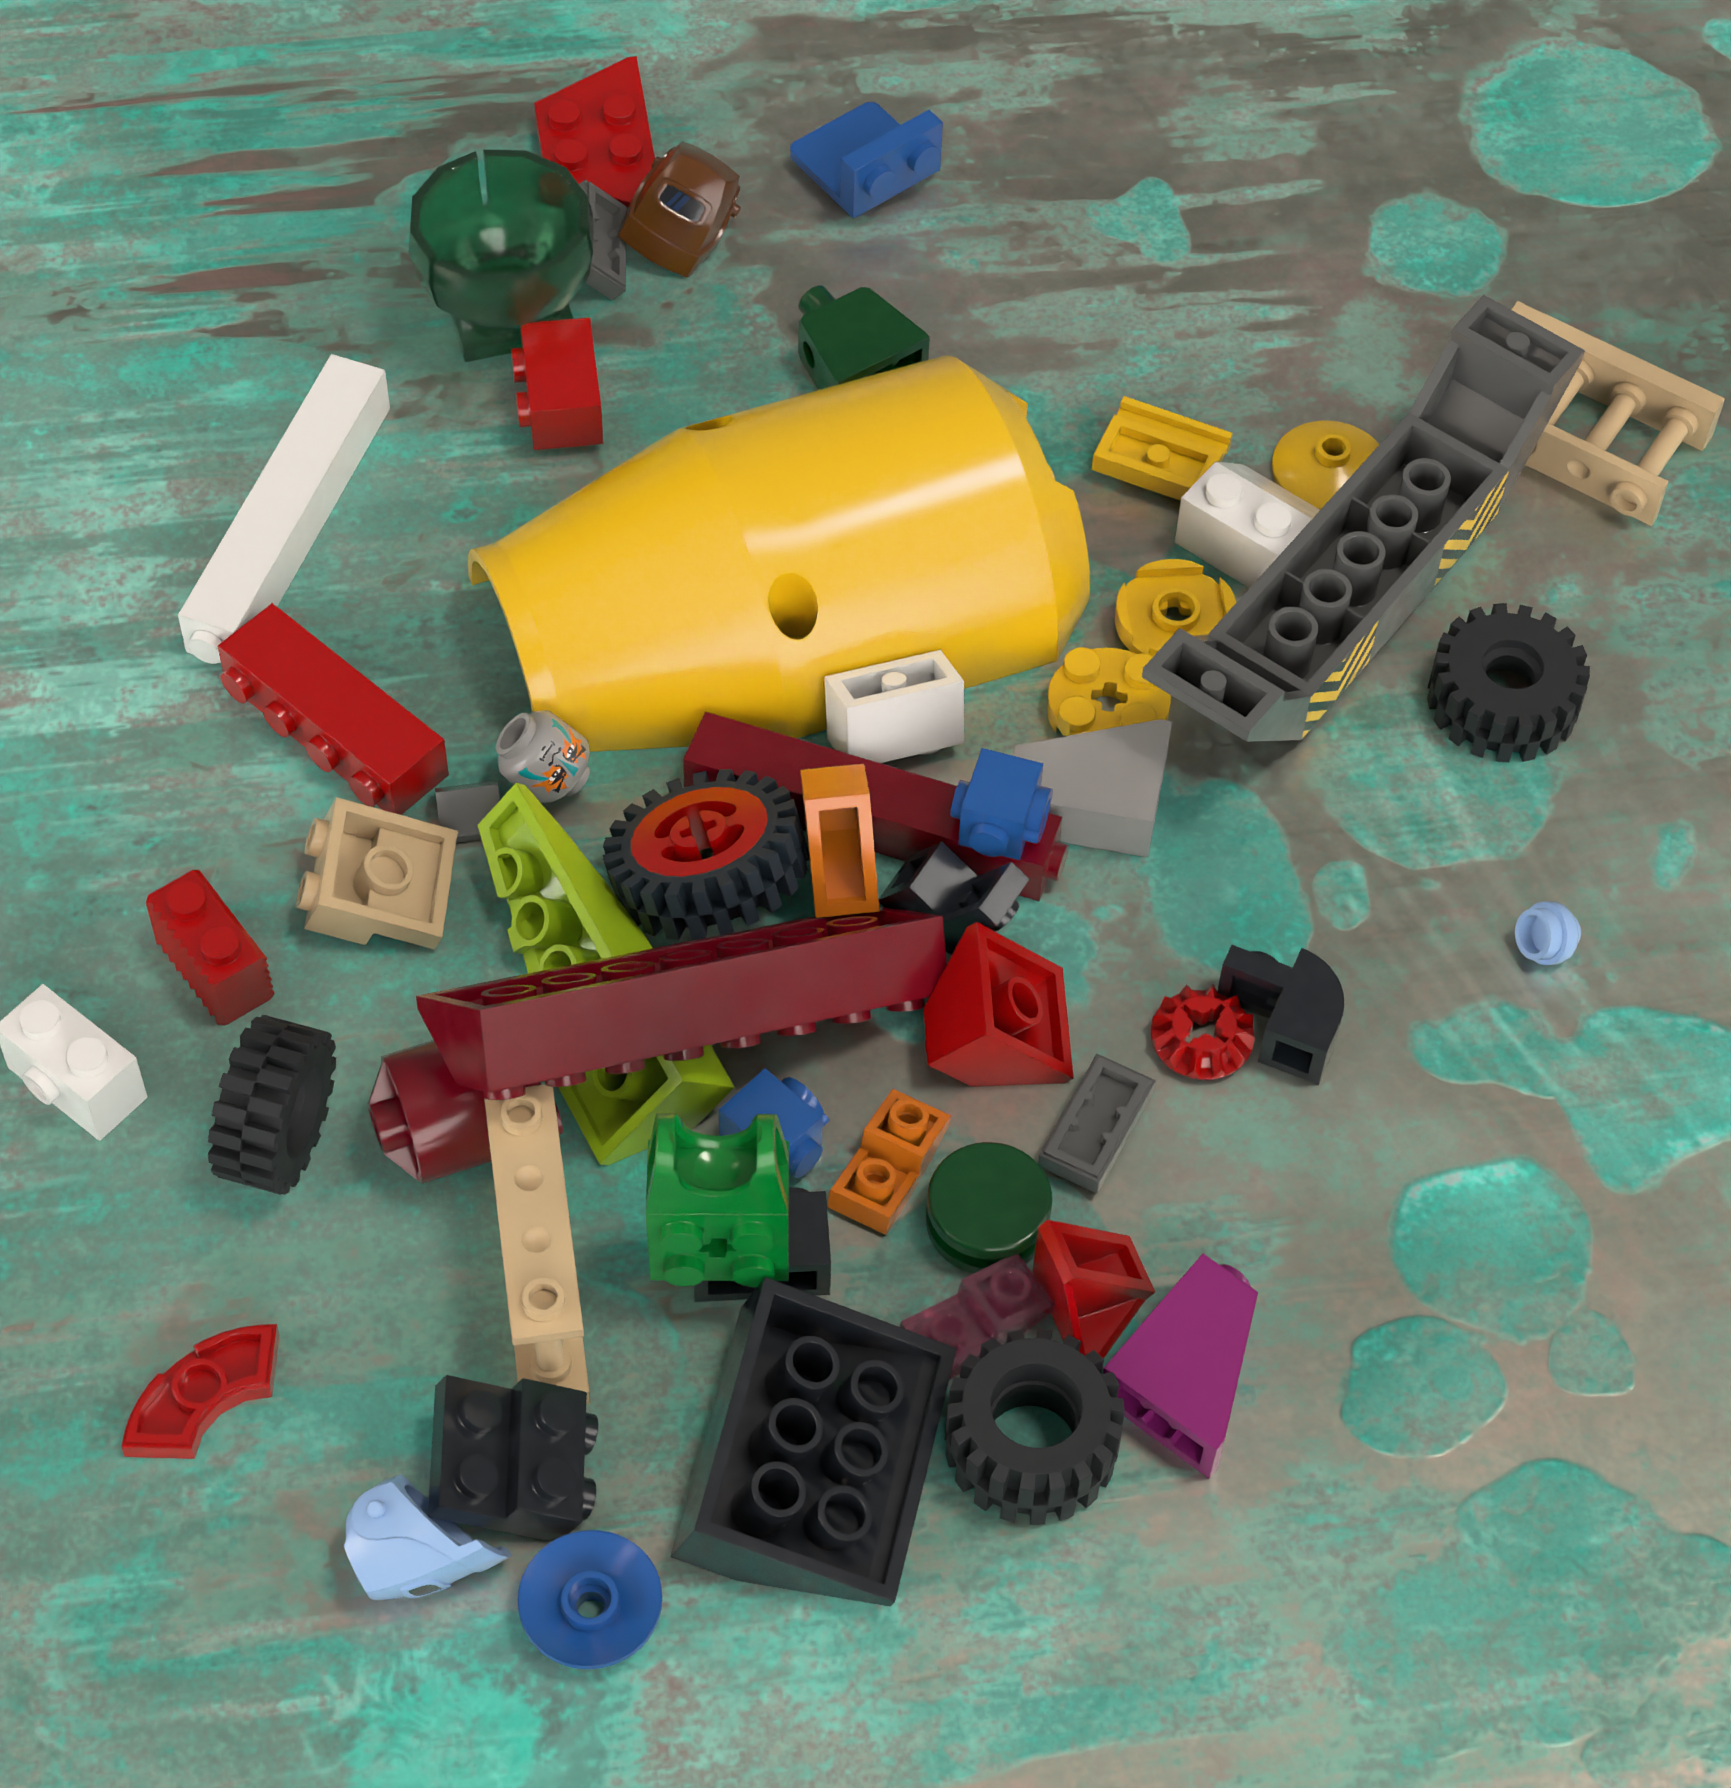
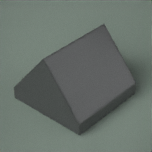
M497 780L435 788L439 826L457 830L456 843L481 840L478 824L500 801Z

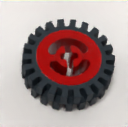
M719 769L716 781L709 782L706 771L692 774L694 785L683 788L680 779H674L666 783L669 794L662 797L655 789H652L642 795L646 808L631 803L623 810L626 821L615 820L609 828L612 837H605L603 860L615 895L637 926L642 924L644 933L656 936L663 929L666 939L679 940L685 928H689L692 940H698L707 937L708 926L717 924L720 936L734 932L731 920L741 917L746 925L750 926L760 921L757 912L759 906L773 913L782 906L779 893L792 896L799 888L796 878L804 879L808 870L805 861H809V852L794 799H791L790 792L784 786L778 788L775 779L765 776L759 781L756 772L744 770L736 781L732 769ZM710 848L713 856L702 860L699 851Z

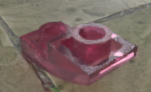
M1019 1254L962 1279L956 1295L901 1321L899 1327L957 1348L950 1379L960 1375L961 1364L969 1354L980 1358L982 1343L994 1337L1000 1345H1003L1007 1341V1333L1009 1331L1023 1329V1333L1027 1332L1053 1312L1055 1303Z

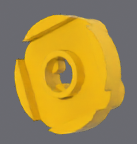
M1164 559L1147 563L1137 570L1136 578L1128 582L1126 586L1124 582L1118 591L1114 617L1117 634L1122 643L1131 652L1154 656L1179 628L1192 636L1209 634L1236 604L1234 593L1221 577L1218 584L1213 578L1203 574L1204 566L1193 561ZM1169 607H1178L1181 615L1191 617L1182 621H1174L1165 616Z
M1077 647L1070 650L1065 655L1064 664L1054 673L1049 684L1047 717L1055 733L1057 728L1062 735L1070 736L1159 719L1168 721L1171 704L1170 694L1142 678L1143 667L1153 656L1107 647L1095 649ZM1110 696L1120 700L1122 703H1117L1114 711L1102 710V703L1095 699Z

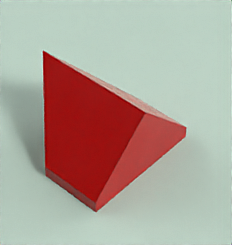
M1046 1220L1038 1227L1032 1272L1061 1338L1064 1342L1067 1335L1081 1341L1080 1353L1087 1355L1092 1350H1095L1104 1359L1146 1299L1156 1293L1136 1248L1128 1235L1053 1220Z

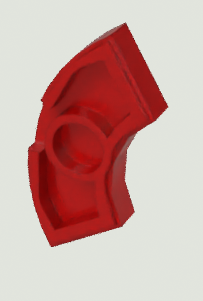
M277 1324L240 1327L209 1337L193 1345L194 1351L177 1361L165 1373H158L147 1385L130 1414L121 1445L124 1456L195 1459L203 1434L221 1414L245 1401L272 1397L280 1336Z

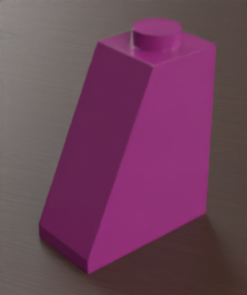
M1202 1253L1103 1369V1374L1114 1373L1119 1383L1117 1398L1124 1399L1125 1418L1210 1479L1218 1469L1258 1292L1251 1287L1247 1278L1239 1270L1227 1264L1219 1265Z

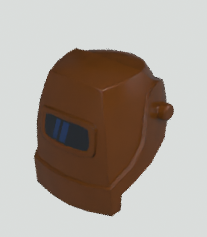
M682 141L676 147L671 148L662 158L657 156L651 164L652 169L640 183L627 208L618 236L651 262L687 278L694 273L699 264L718 246L730 216L736 218L740 212L741 206L736 204L740 191V186L738 185L740 176L712 154Z

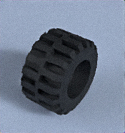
M1023 1329L1014 1330L1007 1333V1341L1003 1345H1000L994 1337L982 1343L980 1358L972 1354L968 1355L961 1364L960 1378H953L949 1391L944 1440H947L945 1455L948 1466L956 1467L955 1482L962 1492L975 1488L974 1504L981 1509L987 1511L992 1504L1001 1507L1000 1519L1015 1523L1017 1513L1029 1514L1030 1525L1045 1524L1046 1515L1051 1512L1056 1513L1059 1521L1074 1516L1076 1501L1087 1508L1097 1500L1099 1487H1107L1113 1475L1115 1462H1117L1125 1414L1124 1399L1117 1398L1119 1383L1113 1372L1102 1374L1104 1359L1095 1350H1092L1087 1355H1083L1080 1353L1081 1341L1069 1335L1066 1336L1063 1343L1051 1340L1053 1330L1038 1329L1036 1338H1025ZM1038 1406L1060 1416L1068 1424L1072 1434L1064 1441L1053 1446L1042 1448L1028 1447L1009 1439L998 1428L995 1420L1003 1413L1016 1407Z

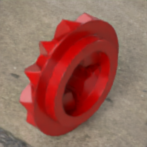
M1186 984L1179 994L1173 997L1164 996L1159 1009L1152 1018L1151 1041L1159 1058L1173 1071L1199 1080L1222 1078L1242 1067L1252 1052L1255 1041L1253 1014H1246L1242 1009L1238 995L1228 998L1225 995L1219 994L1214 984L1206 990H1192ZM1192 1020L1200 1025L1207 1023L1209 1020H1217L1214 1031L1215 1038L1205 1033L1199 1038L1194 1037L1188 1043L1193 1027Z

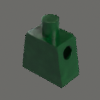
M818 285L809 289L799 301L798 307L803 316L799 320L798 353L817 390L929 359L930 336L871 288L860 287L835 299L824 286Z

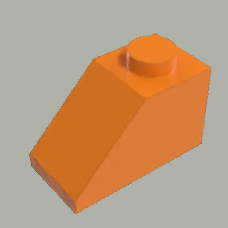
M864 764L800 770L815 917L879 912L870 793Z

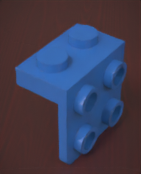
M866 102L794 141L790 146V158L854 219L940 171L943 122L930 110H927L900 125L879 104Z

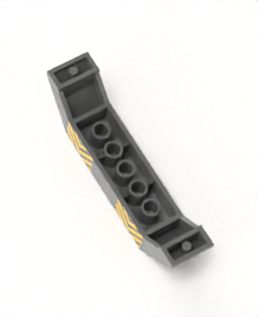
M1483 295L1453 327L1447 345L1409 413L1209 634L1192 636L1179 628L1143 667L1142 678L1247 742L1302 740L1498 515L1580 366L1585 350Z

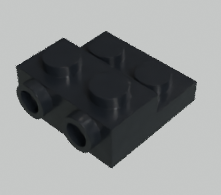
M450 1375L443 1377L435 1385L428 1517L554 1541L572 1532L582 1521L588 1519L596 1500V1483L594 1479L584 1477L585 1455L592 1451L598 1435L597 1416L586 1412L587 1392L522 1378L510 1389Z

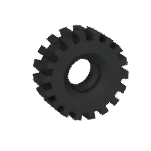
M1507 603L1493 604L1491 615H1486L1480 606L1469 610L1467 622L1459 616L1450 624L1448 634L1444 632L1439 641L1427 687L1429 689L1427 697L1429 710L1436 709L1434 722L1440 730L1447 726L1452 727L1449 735L1450 741L1459 747L1465 740L1473 743L1470 754L1483 758L1486 749L1497 751V762L1509 763L1512 752H1519L1522 762L1535 760L1539 746L1548 755L1557 749L1560 738L1564 741L1568 739L1575 723H1577L1588 688L1590 666H1584L1587 653L1583 645L1572 648L1576 635L1568 626L1560 632L1554 629L1557 618L1546 612L1541 620L1530 617L1533 607L1525 605L1519 606L1517 614L1508 613ZM1495 669L1512 670L1527 678L1532 686L1523 689L1506 688L1492 681L1486 672Z
M268 1015L255 1017L251 1021V1027L244 1029L240 1035V1047H234L228 1059L230 1063L228 1073L222 1074L219 1083L222 1091L219 1101L214 1102L211 1116L215 1117V1123L209 1129L208 1142L213 1145L208 1152V1161L213 1164L211 1168L213 1175L221 1179L279 1195L289 1193L290 1186L295 1187L300 1181L301 1170L306 1171L311 1160V1149L317 1146L321 1137L319 1129L322 1121H326L329 1107H326L327 1099L333 1093L334 1080H331V1075L336 1069V1057L332 1055L336 1046L335 1041L331 1040L332 1035L329 1032Z

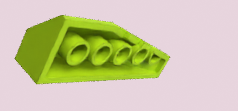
M515 783L478 824V829L497 896L507 899L512 915V926L507 931L513 952L523 954L527 972L533 973L653 949L609 885L570 836L526 785ZM711 1045L703 1046L704 1055L699 1058L668 1061L663 1059V1055L645 1059L646 1068L640 1071L610 1074L605 1072V1068L587 1071L586 1081L583 1083L558 1087L600 1165H611L648 1149V1140L651 1139L656 1113H675L681 1117L682 1123L692 1130L735 1088Z

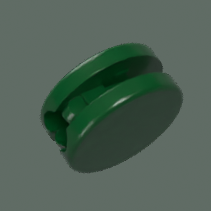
M981 1142L955 1150L937 1166L928 1186L926 1227L933 1246L945 1260L955 1267L977 1275H1002L1023 1267L1034 1258L1038 1227L1046 1220H1050L1053 1200L1049 1180L1044 1170L1031 1156L1007 1144Z

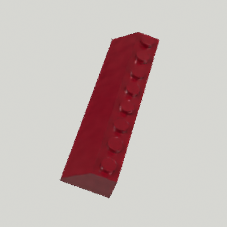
M879 907V912L820 918L814 916L417 995V1009L457 1085L484 1091V1098L487 1100L513 1099L526 1094L525 1085L545 1081V1085L550 1087L572 1086L585 1082L586 1072L605 1068V1072L610 1074L631 1073L645 1069V1059L663 1055V1059L668 1061L690 1060L703 1056V1046L721 1043L723 1048L749 1047L761 1042V1033L777 1030V1034L782 1036L804 1035L817 1030L816 1021L832 1018V1022L838 1024L858 1023L871 1019V1009L886 1006L887 1011L905 1012L924 1008V998L931 996L947 966L943 917L941 915Z

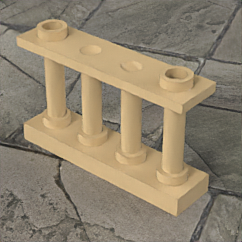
M1517 301L1511 310L1585 350L1580 366L1525 465L1615 508L1624 515L1631 516L1652 526L1657 519L1669 482L1659 477V474L1681 442L1701 451L1704 450L1713 437L1725 398ZM1577 392L1608 406L1585 440L1554 426ZM1629 417L1660 431L1637 466L1606 451Z
M546 1085L525 1087L526 1094L521 1097L507 1100L485 1099L518 1382L522 1378L585 1391L587 1392V1405L591 1404L583 1344L584 1329L553 1087Z

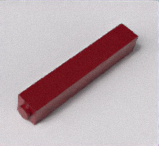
M706 711L683 758L684 787L694 785L692 774L704 771L707 773L709 782L716 781L719 769H732L736 781L744 770L756 772L759 781L765 776L775 779L778 788L784 786L790 792L791 799H794L800 823L805 832L800 770L864 764L870 793L875 853L906 861L910 855L943 842L977 876L1012 862L1029 878L1019 896L1039 902L1048 878L1059 881L1067 859L1069 845L1060 842L1063 818L1061 816L1049 813L1040 842L1036 844L1026 841L1020 860L1001 855L994 857L986 856L975 851L973 848L958 845L960 819L951 817V807L957 788L956 785Z

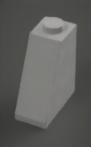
M1159 719L1014 745L1012 756L1044 763L1041 786L1053 789L1049 813L1063 817L1060 842L1148 857L1173 721Z

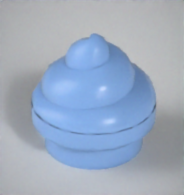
M1555 901L1534 904L1519 916L1515 927V939L1520 952L1526 958L1534 960L1541 965H1556L1569 959L1575 952L1581 937V927L1578 920L1566 906Z

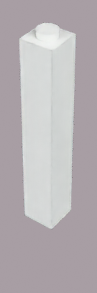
M330 355L178 614L187 653L193 654L198 659L207 663H221L217 646L271 603L276 606L279 605L390 410L384 369L337 355Z

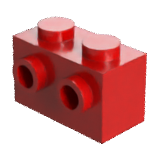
M590 317L520 323L522 347L511 348L514 383L526 382L527 391L516 392L519 428L531 427L533 450L604 444L601 399Z

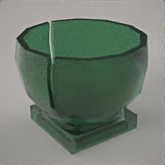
M483 150L487 193L486 204L482 201L476 151L437 167L412 196L408 253L417 278L435 305L451 315L465 362L510 354L511 348L522 347L521 325L530 322L573 319L569 302L589 277L593 257L594 217L589 197L566 167L527 150Z

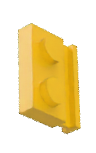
M1123 396L1117 414H1114L1093 454L1091 470L1181 501V497L1215 462H1222L1225 454H1228L1233 433Z

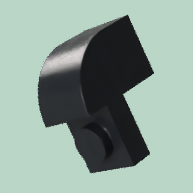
M939 842L907 858L880 896L879 903L885 908L941 915L943 917L945 949L947 953L952 955L966 928L975 922L998 933L1017 913L1019 903L1015 900L1029 881V878L1012 862L977 876L943 842Z
M1231 945L1222 964L1217 991L1228 998L1238 995L1242 1009L1269 1019L1265 1028L1258 1062L1319 1085L1333 1054L1344 1012V993L1335 972L1324 960L1304 948H1301L1293 967L1279 963L1267 953L1248 951Z

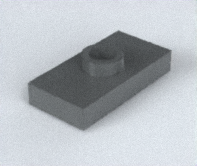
M584 180L572 189L570 273L613 300L626 291V242L618 236V233L625 218L627 207L591 182Z
M1096 1054L1041 1150L1038 1164L1041 1168L1098 1194L1153 1095L1156 1080Z

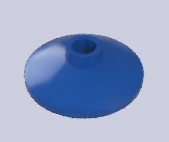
M601 1530L573 1532L547 1544L528 1564L521 1578L518 1590L520 1621L531 1643L549 1659L561 1665L577 1669L609 1667L634 1655L653 1634L662 1610L660 1578L648 1555L629 1539ZM590 1600L598 1601L605 1607L599 1616L593 1618L583 1617L578 1612L579 1607L584 1602Z

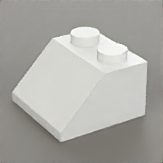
M1215 462L1181 497L1175 543L1250 588L1320 510L1243 464Z

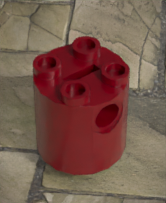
M434 1040L381 1056V1065L367 1106L376 1138L384 1155L421 1184L492 1162L484 1091L456 1084ZM537 1082L525 1085V1087L538 1086L542 1084L541 1082ZM555 1102L559 1135L564 1133L563 1124Z

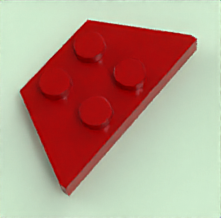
M637 56L627 57L534 102L535 120L548 198L572 203V189L584 180H587L628 208L640 183L652 169L651 164L655 159Z

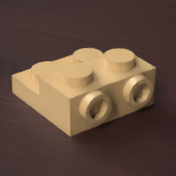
M336 797L324 820L314 818L306 840L305 854L316 857L314 873L305 871L296 897V908L307 911L304 929L363 945L368 943L374 933L435 950L443 937L458 831Z

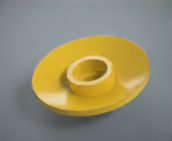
M1329 420L1304 423L1291 429L1277 443L1272 458V474L1277 485L1321 510L1379 446V443L1365 431L1347 423Z

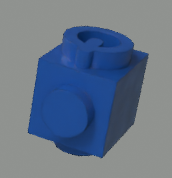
M981 748L971 781L960 780L958 782L952 802L951 817L960 819L958 845L973 848L975 851L986 856L994 857L1001 855L1020 860L1026 841L1036 844L1040 842L1048 819L1053 795L1052 788L1041 786L1044 763Z
M764 1068L718 1109L719 1136L731 1135L745 1130L750 1126L753 1117L757 1114H777L784 1139L789 1141V1179L793 1175L796 1178H800L807 1174L821 1157L823 1151L822 1128L830 1120L824 1113L817 1098L804 1084L791 1077H786L780 1081Z

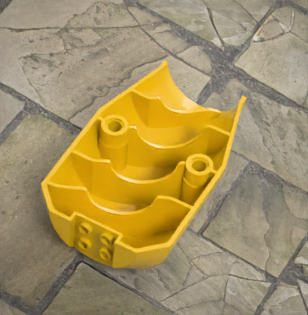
M950 355L933 358L678 428L495 543L471 549L468 553V576L471 584L475 585L490 581L497 595L520 661L532 712L541 710L551 711L587 739L590 752L689 747L705 711L790 737L801 738L827 730L825 676L937 650L942 651L963 679L964 689L1058 661L1090 600L1088 550L1074 490L1055 480L1052 469L1047 464L1039 442L1026 419L1028 403L958 358Z

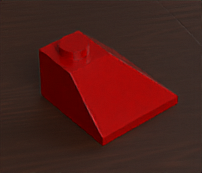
M978 922L968 926L924 1007L925 1050L928 1066L971 1087L1062 1084L1074 1079L1063 968Z

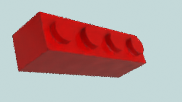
M273 603L217 646L223 671L220 679L227 692L238 702L244 704L248 701L261 711L267 723L277 734L284 738L290 735L306 748L308 755L320 769L325 772L334 770L349 783L353 793L365 805L370 807L377 805L382 810L402 815L449 776L444 738Z

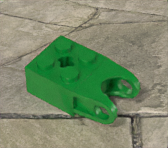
M656 1113L651 1139L648 1140L645 1215L650 1280H665L669 1284L684 1287L694 1286L702 1281H735L743 1286L757 1287L765 1277L775 1281H789V1141L784 1139L777 1114H757L753 1117L750 1126L741 1132L724 1136H712L690 1130L682 1123L681 1117L675 1113Z

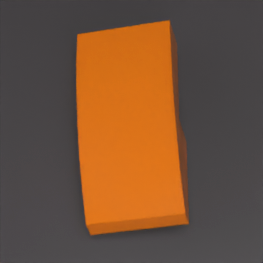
M892 1089L864 1128L860 1148L830 1189L827 1207L887 1235L931 1162L950 1124L952 1115Z

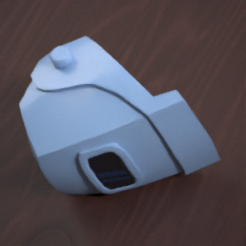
M402 1474L384 1480L360 1495L346 1518V1541L344 1548L359 1583L368 1597L373 1600H389L404 1597L415 1599L451 1587V1583L474 1572H483L510 1558L512 1554L505 1547L499 1546L494 1548L482 1540H474L456 1522L428 1517L429 1498L415 1489L413 1484Z

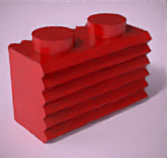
M191 870L147 896L146 906L156 944L161 945L163 953L168 954L169 961L175 963L176 971H181L183 980H188L190 989L195 990L196 998H201L203 1007H208L210 1016H215L217 1025L226 1026L273 997L275 992L272 990V979L269 976L271 972L267 969L269 967L266 962L267 957L200 870Z

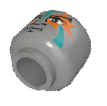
M534 711L531 714L520 713L505 726L497 740L496 752L499 754V772L513 784L520 783L526 785L540 803H550L563 796L571 797L575 795L585 785L589 777L590 768L587 765L590 750L587 739L551 711Z

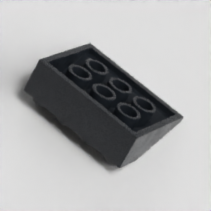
M765 1277L740 1308L670 1557L736 1581L891 1607L896 1600L957 1348Z

